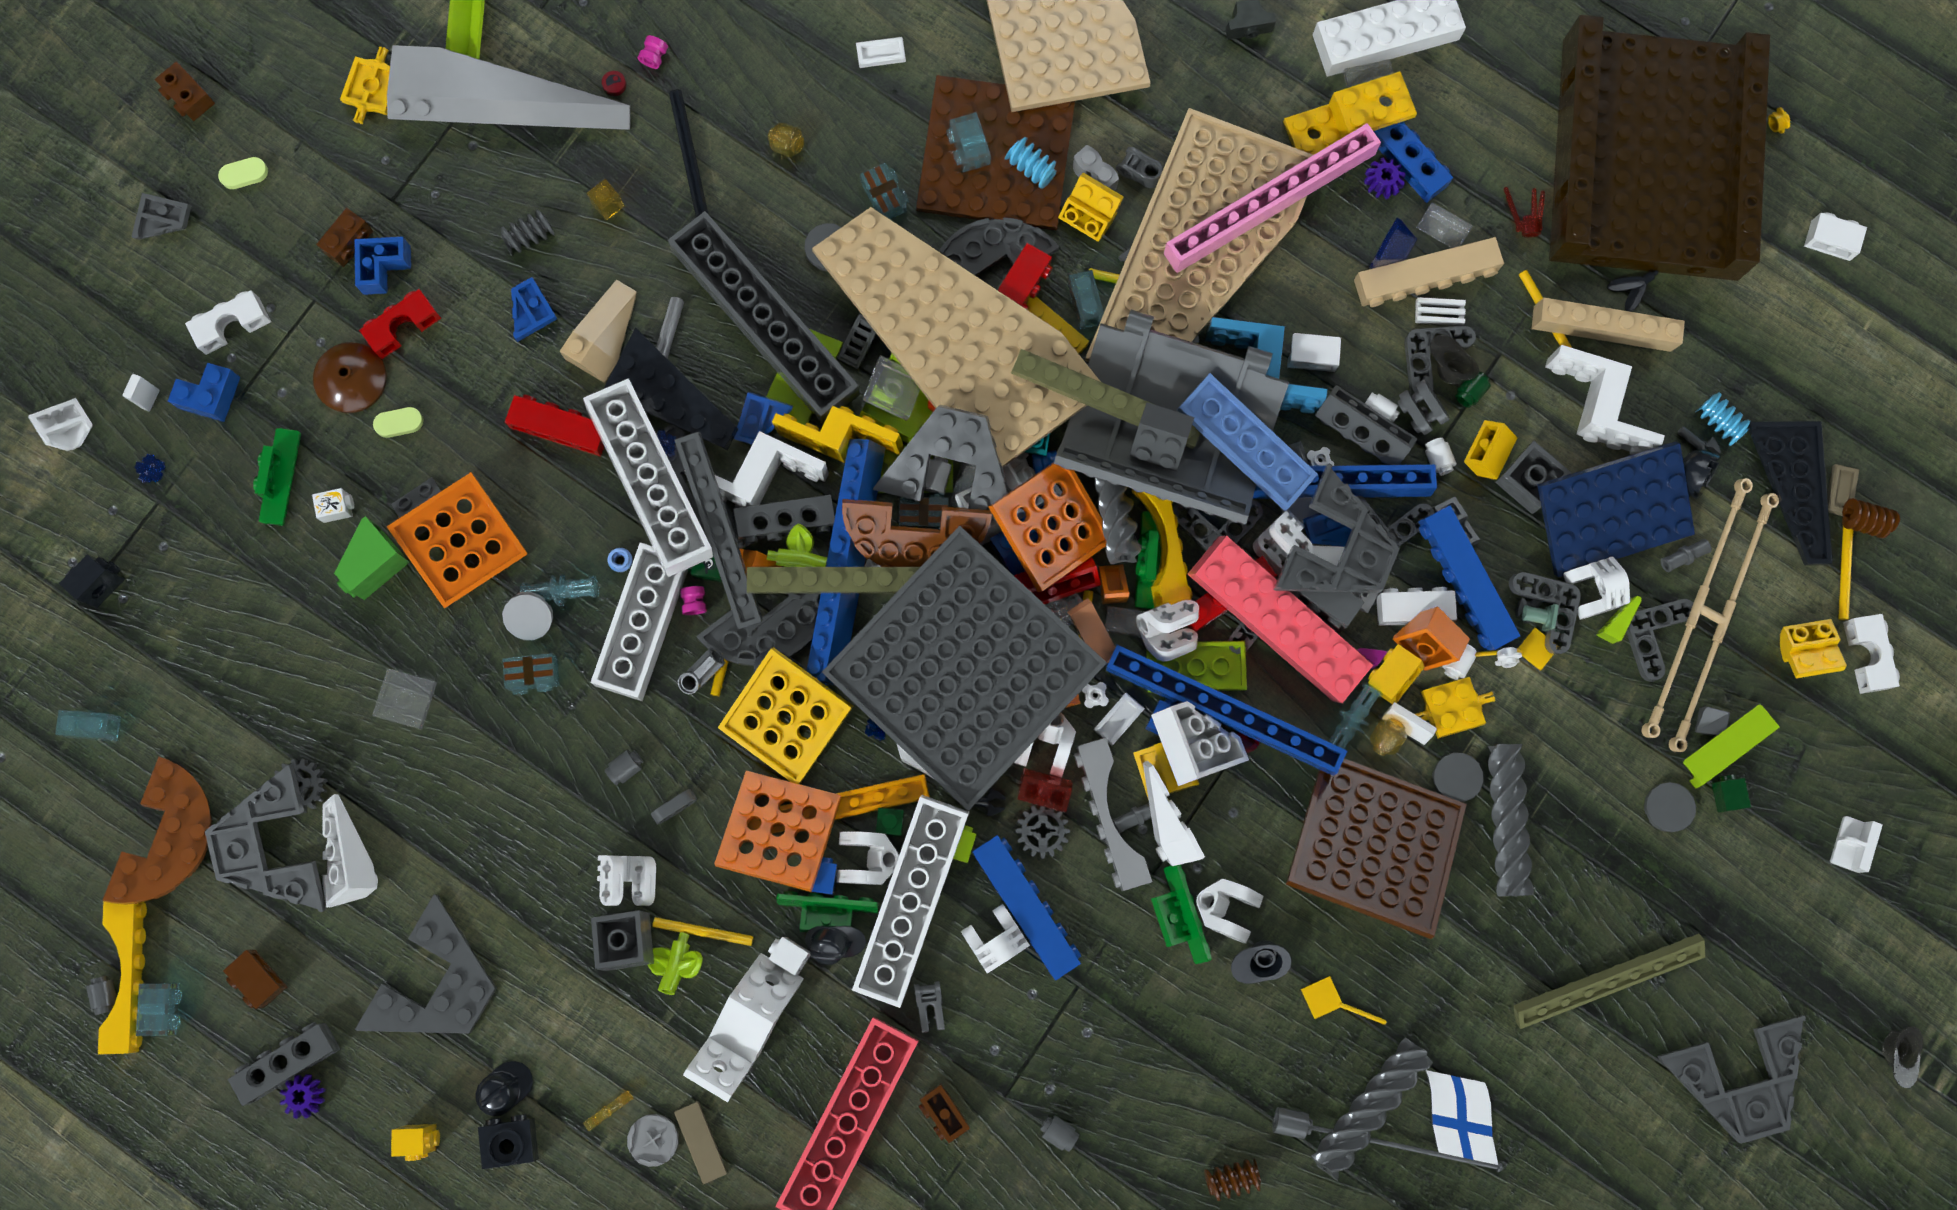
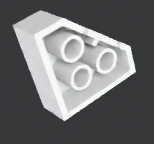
M1188 701L1151 715L1178 786L1249 760L1240 736L1234 732L1229 733L1221 728V723L1207 714L1202 715Z

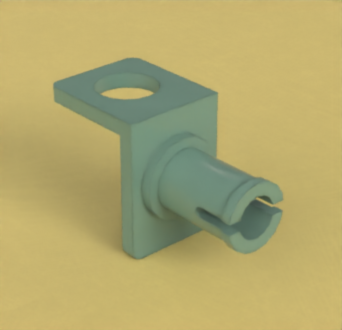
M1553 604L1545 609L1525 605L1522 611V620L1543 624L1542 631L1545 632L1555 629L1559 605ZM1559 613L1558 615H1562V616L1565 617V619H1566V625H1567V623H1568V617H1567V615H1566L1565 613ZM1555 629V632H1560L1559 634L1565 633V630L1558 631Z

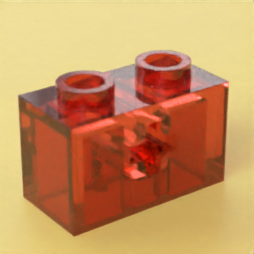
M1023 768L1017 789V799L1066 812L1073 789L1072 781Z

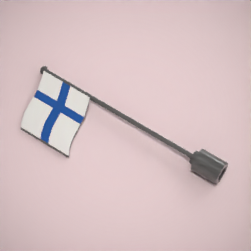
M1425 1070L1431 1093V1119L1437 1151L1370 1138V1143L1492 1168L1496 1169V1172L1503 1170V1165L1497 1160L1494 1147L1491 1102L1487 1086L1484 1082ZM1277 1107L1275 1110L1272 1125L1273 1133L1305 1139L1306 1135H1310L1312 1130L1327 1134L1333 1132V1129L1313 1125V1120L1309 1119L1308 1113Z

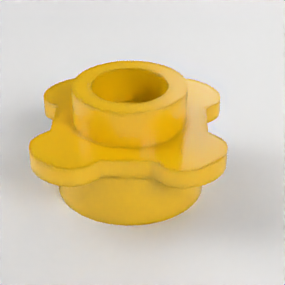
M1778 107L1776 112L1768 116L1770 129L1773 132L1782 134L1785 132V129L1790 128V117L1782 107Z

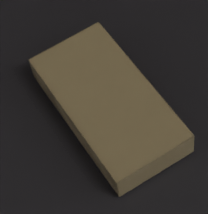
M1838 464L1832 466L1827 493L1829 513L1843 516L1842 510L1845 502L1850 498L1855 499L1860 469Z

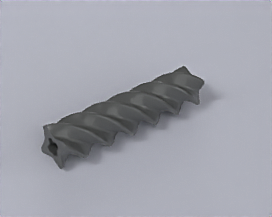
M1095 477V488L1099 496L1098 507L1103 519L1102 531L1106 539L1107 558L1110 564L1120 562L1135 563L1137 562L1135 556L1141 552L1142 546L1133 538L1138 524L1129 516V512L1134 506V501L1125 494L1128 487L1114 485L1107 480Z
M1523 744L1488 746L1491 752L1488 768L1493 777L1490 784V794L1495 802L1491 812L1493 823L1496 826L1493 843L1498 852L1495 859V870L1500 877L1496 886L1498 897L1529 896L1534 894L1533 884L1528 878L1532 870V861L1526 852L1530 845V835L1524 827L1528 821L1529 813L1526 805L1523 803L1527 794L1526 783L1521 777L1525 770V760L1519 752Z
M1406 1037L1400 1042L1396 1053L1384 1062L1381 1072L1368 1082L1365 1092L1352 1102L1349 1112L1338 1119L1333 1132L1322 1139L1317 1152L1310 1156L1316 1162V1166L1338 1181L1339 1171L1352 1166L1355 1159V1151L1368 1146L1371 1131L1384 1126L1387 1111L1396 1109L1401 1104L1402 1091L1412 1089L1417 1083L1418 1071L1426 1070L1432 1065L1433 1062L1427 1056L1425 1049L1415 1045Z

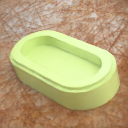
M251 157L224 165L219 171L218 178L226 188L237 189L263 181L267 177L268 168L260 158Z
M407 407L378 414L373 421V427L380 436L390 438L418 431L422 427L424 420L422 414L417 409Z

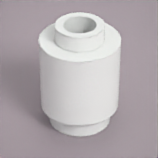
M1372 392L1365 402L1370 408L1392 422L1395 421L1400 413L1396 410L1398 405L1381 394L1376 395Z
M1437 438L1425 444L1427 449L1425 451L1430 465H1436V473L1442 476L1454 470L1453 467L1457 463L1448 442H1445L1444 438Z
M1467 644L1459 661L1442 666L1446 670L1444 673L1454 680L1465 678L1476 659V649Z

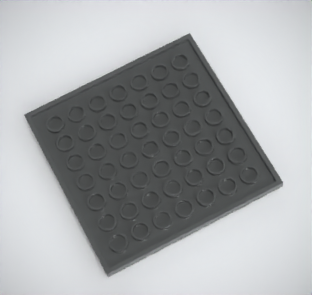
M959 526L822 673L969 811L1107 662Z

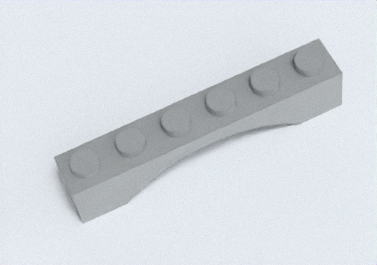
M1107 738L1078 746L1076 748L1078 753H1074L1077 767H1082L1085 776L1081 777L1085 792L1090 791L1092 800L1089 801L1093 816H1098L1100 822L1099 825H1096L1100 839H1105L1108 847L1104 849L1108 864L1113 863L1115 873H1112L1115 887H1120L1122 892L1151 883L1152 879L1145 858L1135 852L1122 839L1109 813L1107 783L1114 760Z

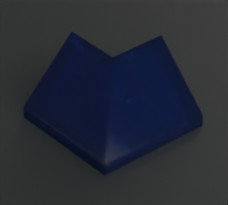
M1396 218L1368 270L1407 259L1417 238L1401 219Z

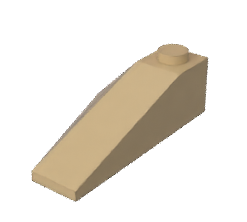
M616 280L574 329L561 348L560 353L565 360L606 384L620 358L637 291Z

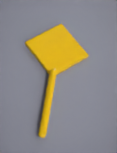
M1534 627L1516 649L1517 652L1522 653L1523 658L1541 671L1554 654L1549 653L1545 647L1546 636ZM1499 650L1476 652L1475 657L1497 655Z
M1330 976L1301 989L1314 1019L1338 1008H1343L1385 1025L1387 1023L1385 1019L1342 1003Z

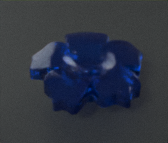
M658 430L656 434L665 454L671 458L675 455L676 451L674 446L676 445V436L671 434L666 436L664 430Z
M147 454L143 458L144 463L136 462L134 468L138 474H141L138 480L142 483H150L152 480L157 483L161 480L163 476L161 471L166 468L165 462L156 459L153 454Z
M869 718L865 730L867 737L874 735V738L879 741L885 740V732Z

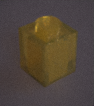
M606 179L587 192L592 205L605 220H608L624 207L620 195Z

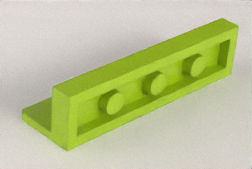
M450 0L445 49L480 59L485 0Z
M1761 704L1757 705L1683 761L1684 765L1694 776L1689 782L1695 789L1704 785L1780 728L1779 725Z

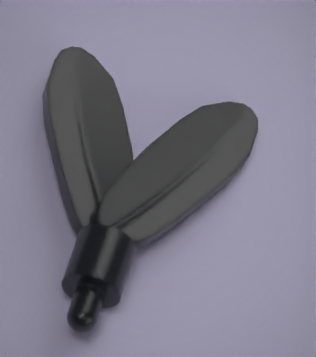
M1649 271L1642 277L1619 278L1610 282L1607 288L1613 292L1631 290L1625 302V311L1632 312L1640 303L1646 285L1655 279L1658 271Z

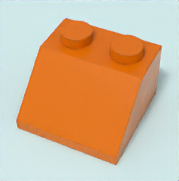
M1437 606L1420 612L1394 635L1393 640L1421 659L1425 667L1423 670L1427 671L1459 661L1470 638Z

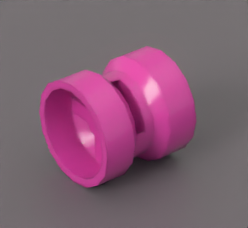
M649 35L644 41L645 48L639 52L637 58L642 64L658 69L662 62L661 55L666 53L668 45L663 40Z
M691 586L680 589V595L684 601L682 605L683 615H698L707 612L706 604L703 602V597L705 596L703 586Z

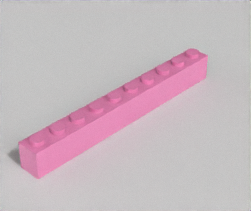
M1368 123L1168 241L1164 251L1165 257L1176 273L1182 271L1376 155L1381 141Z

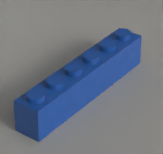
M1451 505L1418 521L1422 537L1425 540L1428 539L1432 547L1430 549L1432 556L1441 563L1444 569L1442 574L1445 580L1451 583L1455 590V599L1460 605L1463 604L1467 612L1465 616L1468 623L1474 626L1478 632L1477 639L1480 645L1486 648L1487 651L1496 650L1520 637L1517 628Z
M997 835L974 850L972 854L1056 981L1081 963L1078 959L1082 956L1074 944L1069 946L1064 937L1068 934L1061 923L1055 924L1050 917L1054 913L1046 901L1041 903L1037 897L1040 891L1033 880L1028 882L1024 877L1023 873L1026 870L1020 860L1016 859L1014 861L1009 854L1012 848L1005 837L1000 840Z

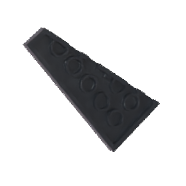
M635 327L604 389L629 378L646 413L691 434L700 432L703 440L728 451L738 428Z
M1750 422L1747 429H1749V434L1774 494L1779 498V506L1804 566L1833 564L1822 422Z

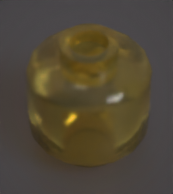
M781 122L771 128L768 133L770 148L778 154L793 157L803 149L804 137L798 127Z
M1394 718L1380 720L1370 735L1373 750L1382 756L1397 754L1407 738L1405 726Z

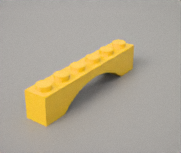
M1132 489V493L1142 501L1150 512L1160 537V566L1156 580L1151 587L1155 608L1166 603L1173 605L1180 601L1191 600L1192 590L1187 584L1186 576L1188 571L1186 563L1183 562L1182 558L1183 545L1181 539L1178 538V519L1173 513V501L1161 500L1154 495L1136 492Z
M103 901V926L110 933L118 950L121 964V981L115 1004L107 1019L99 1027L98 1054L139 1052V1047L142 1045L143 1037L140 1032V1021L143 1018L141 995L144 992V982L141 978L142 969L145 966L142 947L146 940L143 918H145L147 913V907L144 902L123 905Z

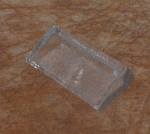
M1431 203L1416 228L1451 248L1462 245L1473 226L1440 206Z

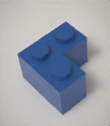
M404 237L355 239V286L363 295L388 293L387 270L411 269V246Z
M207 363L199 385L176 379L168 402L178 409L224 422L240 377L231 369Z

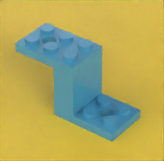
M1212 317L1206 331L1205 341H1210L1211 344L1223 346L1225 343L1234 344L1236 348L1247 349L1251 346L1273 353L1266 375L1279 379L1284 326ZM1289 384L1280 410L1296 408L1300 409L1303 413H1314L1320 409L1326 400L1327 389Z

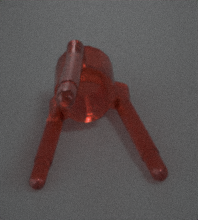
M1504 187L1503 190L1516 224V232L1522 231V237L1526 238L1541 235L1545 191L1540 192L1537 213L1536 188L1532 189L1531 214L1523 216V221H1520L1509 189Z

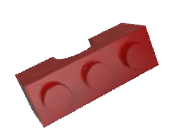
M418 289L406 294L398 304L387 307L383 314L376 319L368 320L359 331L373 351L383 359L402 346L396 338V330L399 325L404 322H412L423 332L439 321L441 317L422 291Z

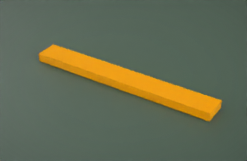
M925 774L836 793L841 795L842 799L835 820L878 811V808H891L918 802L921 795L930 797ZM793 804L780 806V812H790ZM808 808L804 811L803 817L805 819H813L817 814V810ZM751 820L748 828L750 830L759 829L762 823L761 820ZM783 825L775 826L772 829V834L784 832L785 827Z

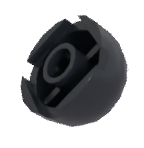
M1694 450L1683 458L1689 496L1695 499L1701 497L1703 493L1700 490L1702 486H1708L1719 463L1717 461L1721 459V456L1706 450Z

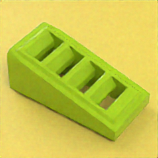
M1639 596L1630 598V603L1620 607L1596 635L1612 644L1622 641L1642 598Z

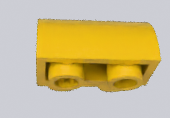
M1082 173L1058 218L1099 242L1115 219L1124 196L1087 174Z
M1832 619L1784 626L1780 634L1782 658L1784 662H1789L1795 678L1844 671L1847 666L1838 647L1841 639Z
M1162 742L1134 752L1147 797L1148 793L1143 767L1145 761L1150 762L1155 767L1169 794L1199 785L1197 779L1178 786Z

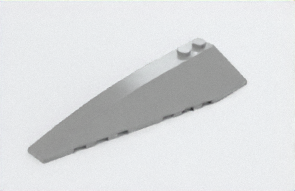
M392 46L387 89L388 119L630 130V105L441 47Z

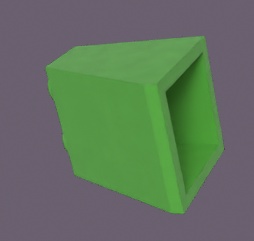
M365 516L361 519L334 574L339 579L337 582L338 586L346 594L349 593L353 598L358 596L365 600L410 563V561L380 526Z

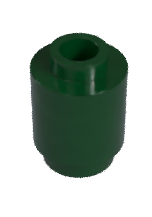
M1471 372L1457 389L1456 400L1467 408L1476 405L1491 387L1489 377L1482 372Z

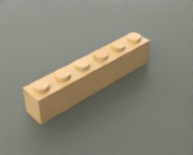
M1496 237L1358 272L1354 282L1361 305L1376 307L1383 304L1385 300L1393 299V301H1399L1412 293L1422 295L1429 292L1432 288L1445 289L1452 286V283L1461 281L1464 284L1475 280V277L1484 275V278L1498 274L1504 261Z
M1543 298L1534 306L1532 329L1671 352L1683 344L1685 321Z

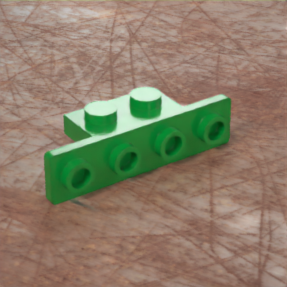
M277 428L273 446L263 445V450L258 456L259 471L258 476L254 478L253 488L255 494L263 498L259 522L263 524L280 526L285 524L301 432L297 430Z
M1144 511L1141 513L1140 536L1138 540L1142 549L1138 554L1136 565L1135 607L1154 609L1151 587L1156 580L1160 566L1161 545L1156 524L1150 512Z
M1181 864L1165 867L1164 873L1171 892L1152 898L1151 901L1166 946L1170 947L1187 941L1195 964L1211 961L1210 947L1206 942L1202 923L1198 918L1194 899L1186 882V874Z
M784 891L783 894H777L776 898L778 905L802 907L800 932H808L816 926H851L853 911L878 913V902H873V899L861 897L858 900H848V897L842 895H835L833 898H823V895L818 893L799 896L797 892Z

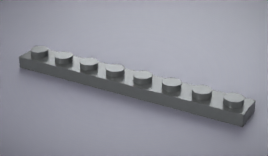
M696 432L675 439L737 627L740 629L762 622L763 618L755 594L747 593V570L701 433Z

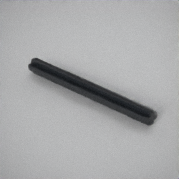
M680 89L669 92L695 216L698 217L704 211L708 214L683 95Z

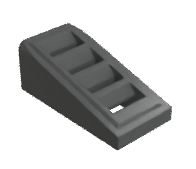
M858 315L837 357V360L856 370H859L878 336L863 315ZM861 326L870 329L871 333L861 329ZM859 334L867 338V341L865 342L857 338L856 335ZM854 343L862 347V351L852 347L851 344ZM847 351L859 356L856 360L846 355Z

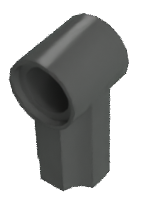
M712 648L708 649L685 673L680 675L678 679L680 690L685 694H693L704 687L707 681L725 664L724 657L718 651ZM690 676L695 679L696 685L690 681Z

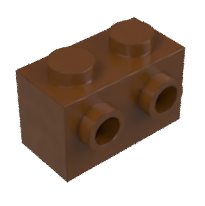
M177 61L154 79L161 86L158 91L167 101L172 98L176 102L173 107L182 117L188 115L193 122L215 104Z
M346 207L316 245L325 255L344 268L355 254V239H368L373 230L365 220Z
M245 950L223 970L228 976L226 981L231 987L241 991L244 995L242 997L243 1001L251 1008H265L287 988L286 984L256 950Z
M942 1083L920 1097L922 1104L919 1105V1108L927 1119L929 1117L933 1119L936 1124L933 1129L941 1141L946 1139L950 1143L970 1129V1125Z

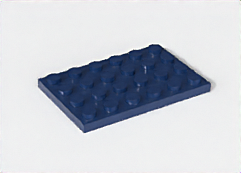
M1676 441L1537 484L1553 571L1557 577L1564 576L1563 573L1612 556L1615 559L1695 535L1681 445Z

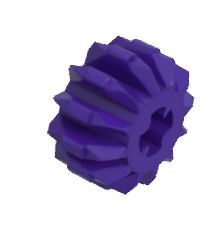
M1384 157L1380 159L1379 163L1373 161L1370 165L1371 168H1367L1365 172L1367 178H1365L1364 184L1370 185L1368 193L1375 191L1377 192L1375 194L1376 198L1383 194L1385 199H1389L1391 194L1396 196L1399 193V189H1402L1405 184L1403 181L1405 172H1400L1401 164L1393 165L1394 159H1390L1389 163H1387Z
M310 1074L305 1075L304 1078L301 1075H295L294 1081L287 1080L285 1084L288 1089L280 1091V1094L286 1096V1099L281 1100L279 1104L288 1105L284 1113L289 1114L293 1112V1118L298 1119L301 1115L304 1118L311 1117V1112H319L320 1108L317 1104L325 1102V1099L319 1097V1094L324 1093L326 1090L325 1088H317L321 1080L315 1079L312 1081V1075ZM300 1092H305V1095L303 1096L305 1101L300 1100V1098L302 1097V1094Z

